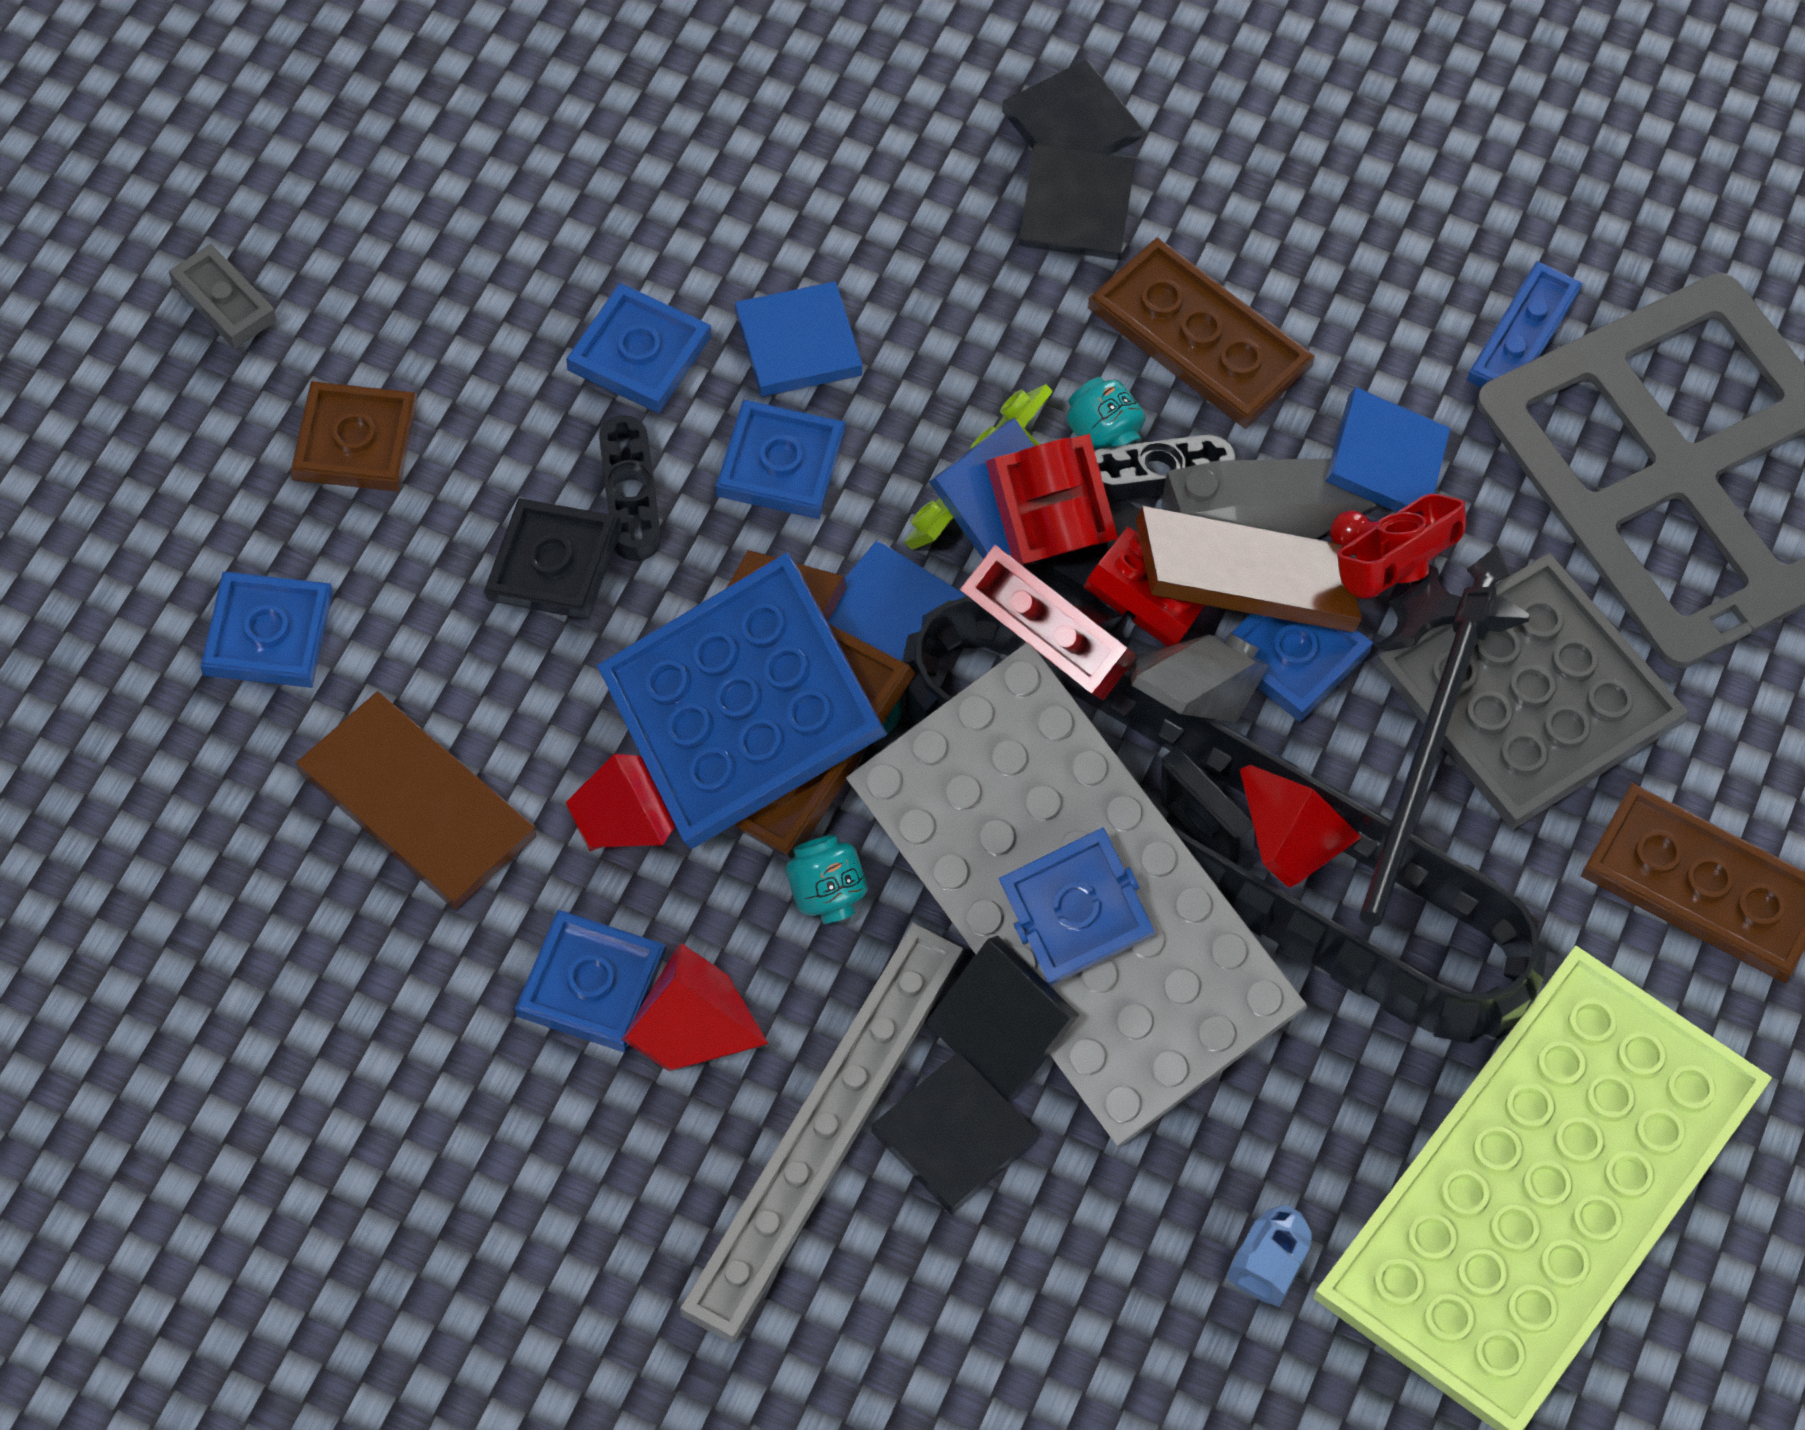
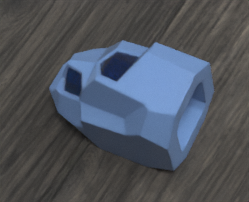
M1286 1204L1268 1209L1253 1224L1234 1258L1227 1278L1240 1290L1265 1303L1280 1307L1311 1248V1231L1303 1215Z

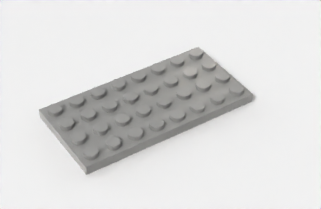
M1028 643L1018 648L846 777L975 954L978 953L988 938L999 936L1047 984L1048 982L1030 944L1024 945L1014 927L1013 923L1017 922L1018 919L998 878L1102 827L1105 828L1124 869L1131 868L1140 886L1136 893L1157 935L1050 986L1079 1014L1078 1018L1052 1050L1050 1056L1119 1148L1308 1008L1304 1000L1036 649Z

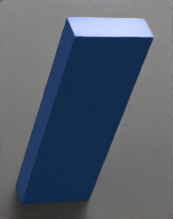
M1536 261L1470 369L1467 381L1482 388L1487 382L1541 357L1579 295L1583 283Z

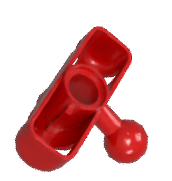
M1427 494L1397 513L1381 518L1378 522H1370L1367 516L1354 510L1340 513L1330 525V538L1333 543L1342 544L1343 546L1337 552L1340 580L1345 589L1357 598L1370 599L1396 583H1409L1426 577L1430 569L1429 561L1459 542L1465 534L1467 523L1465 502L1461 499L1441 494Z

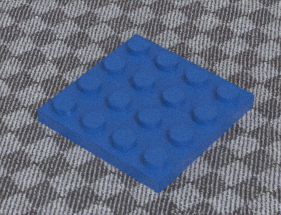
M788 552L597 665L683 842L691 850L887 735L800 570Z

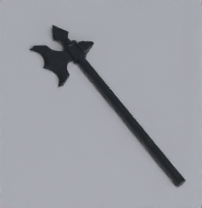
M1495 546L1467 569L1474 578L1472 587L1464 589L1462 597L1450 594L1443 589L1439 583L1438 569L1429 564V574L1426 577L1413 581L1404 594L1388 602L1397 615V626L1390 636L1373 645L1385 651L1413 646L1421 635L1429 629L1442 624H1452L1453 632L1456 633L1359 914L1360 920L1368 926L1376 927L1382 923L1477 639L1485 640L1489 631L1502 632L1529 622V613L1506 598L1497 597L1495 588L1497 581L1510 576L1498 546Z

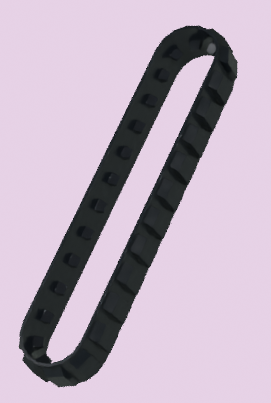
M968 596L954 601L949 600L922 616L921 630L909 634L907 637L902 662L909 665L916 674L905 689L907 692L906 712L917 725L953 698L930 679L931 676L937 675L939 658L942 655L961 648H987L1009 656L1027 642ZM1038 652L1068 692L1169 751L1177 746L1198 768L1245 795L1240 769L1248 765L1314 789L1362 837L1343 852L1375 870L1391 824L1390 819L1369 807L1365 808L1347 798L1345 793L1319 778L1314 779L1299 770L1298 766L1274 752L1266 751L1250 742L1248 737L1222 722L1218 723L1209 718L1179 714L1132 686L1131 677L1133 674L1130 673V669L1124 673L1106 698L1101 700ZM1171 826L1251 932L1260 937L1265 935L1280 944V949L1309 966L1314 964L1329 973L1332 980L1359 996L1363 993L1381 1004V1009L1408 1025L1413 1023L1423 1030L1433 1033L1434 1037L1468 1043L1469 1039H1475L1485 1034L1495 1038L1518 1023L1524 1015L1530 1000L1535 999L1544 979L1547 946L1541 943L1537 937V927L1540 922L1518 896L1514 897L1505 888L1496 884L1497 881L1468 864L1463 865L1446 855L1447 852L1417 835H1411L1396 883L1477 929L1496 943L1507 957L1505 960L1504 976L1514 981L1511 986L1503 989L1495 986L1485 994H1464L1445 987Z

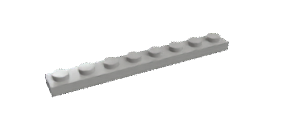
M912 923L681 1306V1317L734 1345L962 960V947Z

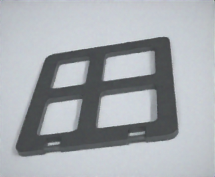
M1724 273L1709 275L1505 373L1482 386L1477 398L1479 412L1653 649L1667 665L1680 669L1688 668L1722 651L1725 646L1749 634L1751 636L1805 608V557L1788 565L1780 563L1716 480L1717 476L1797 436L1805 435V365L1737 279ZM1715 318L1725 326L1780 397L1781 401L1699 442L1692 443L1682 436L1628 365L1626 358L1706 319ZM1580 380H1589L1594 383L1653 462L1651 466L1598 492L1588 491L1582 485L1526 408ZM1671 499H1678L1686 505L1745 584V588L1689 616H1683L1674 609L1616 530L1617 526ZM1732 611L1741 623L1720 634L1712 620Z

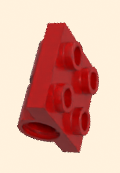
M1090 434L1054 440L986 461L1011 556L1021 565L1118 539Z
M1128 526L1100 560L1083 588L1124 616L1127 610L1135 614L1136 617L1132 623L1166 647L1180 642L1205 606L1203 604L1151 595L1139 534Z

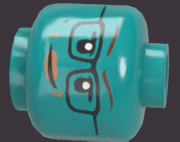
M1097 377L1086 382L1069 398L1068 403L1071 407L1068 410L1066 421L1077 437L1090 434L1094 451L1100 448L1141 442V437L1138 433L1145 423L1146 416L1121 381H1104L1102 377Z
M836 835L819 837L794 847L793 852L795 856L786 864L785 873L797 909L804 915H820L823 924L836 922L855 914L853 904L861 900L868 890L855 847L848 842H838Z

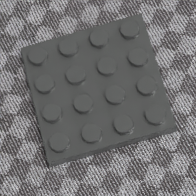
M1550 552L1496 584L1497 597H1504L1529 613V622L1502 632L1489 631L1485 640L1477 639L1442 743L1445 751L1511 830H1514L1685 721L1688 710ZM1442 624L1429 629L1420 636L1417 643L1413 646L1383 652L1378 655L1375 665L1424 725L1456 634L1453 632L1452 624Z

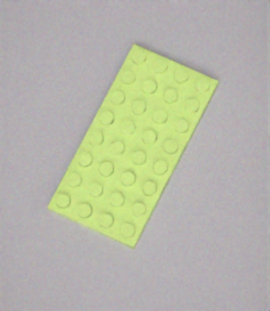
M1575 945L1316 1289L1313 1299L1493 1429L1524 1430L1756 1103L1772 1077Z

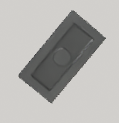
M209 244L169 270L171 283L234 349L277 321L274 308L212 244Z

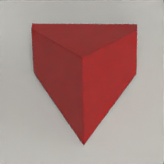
M613 754L566 801V808L589 852L600 847L663 845L676 826L642 756Z
M1252 765L1240 769L1263 865L1288 888L1302 882L1362 838L1314 789Z
M683 943L679 944L622 1038L624 1042L668 1072L769 1044L729 975Z

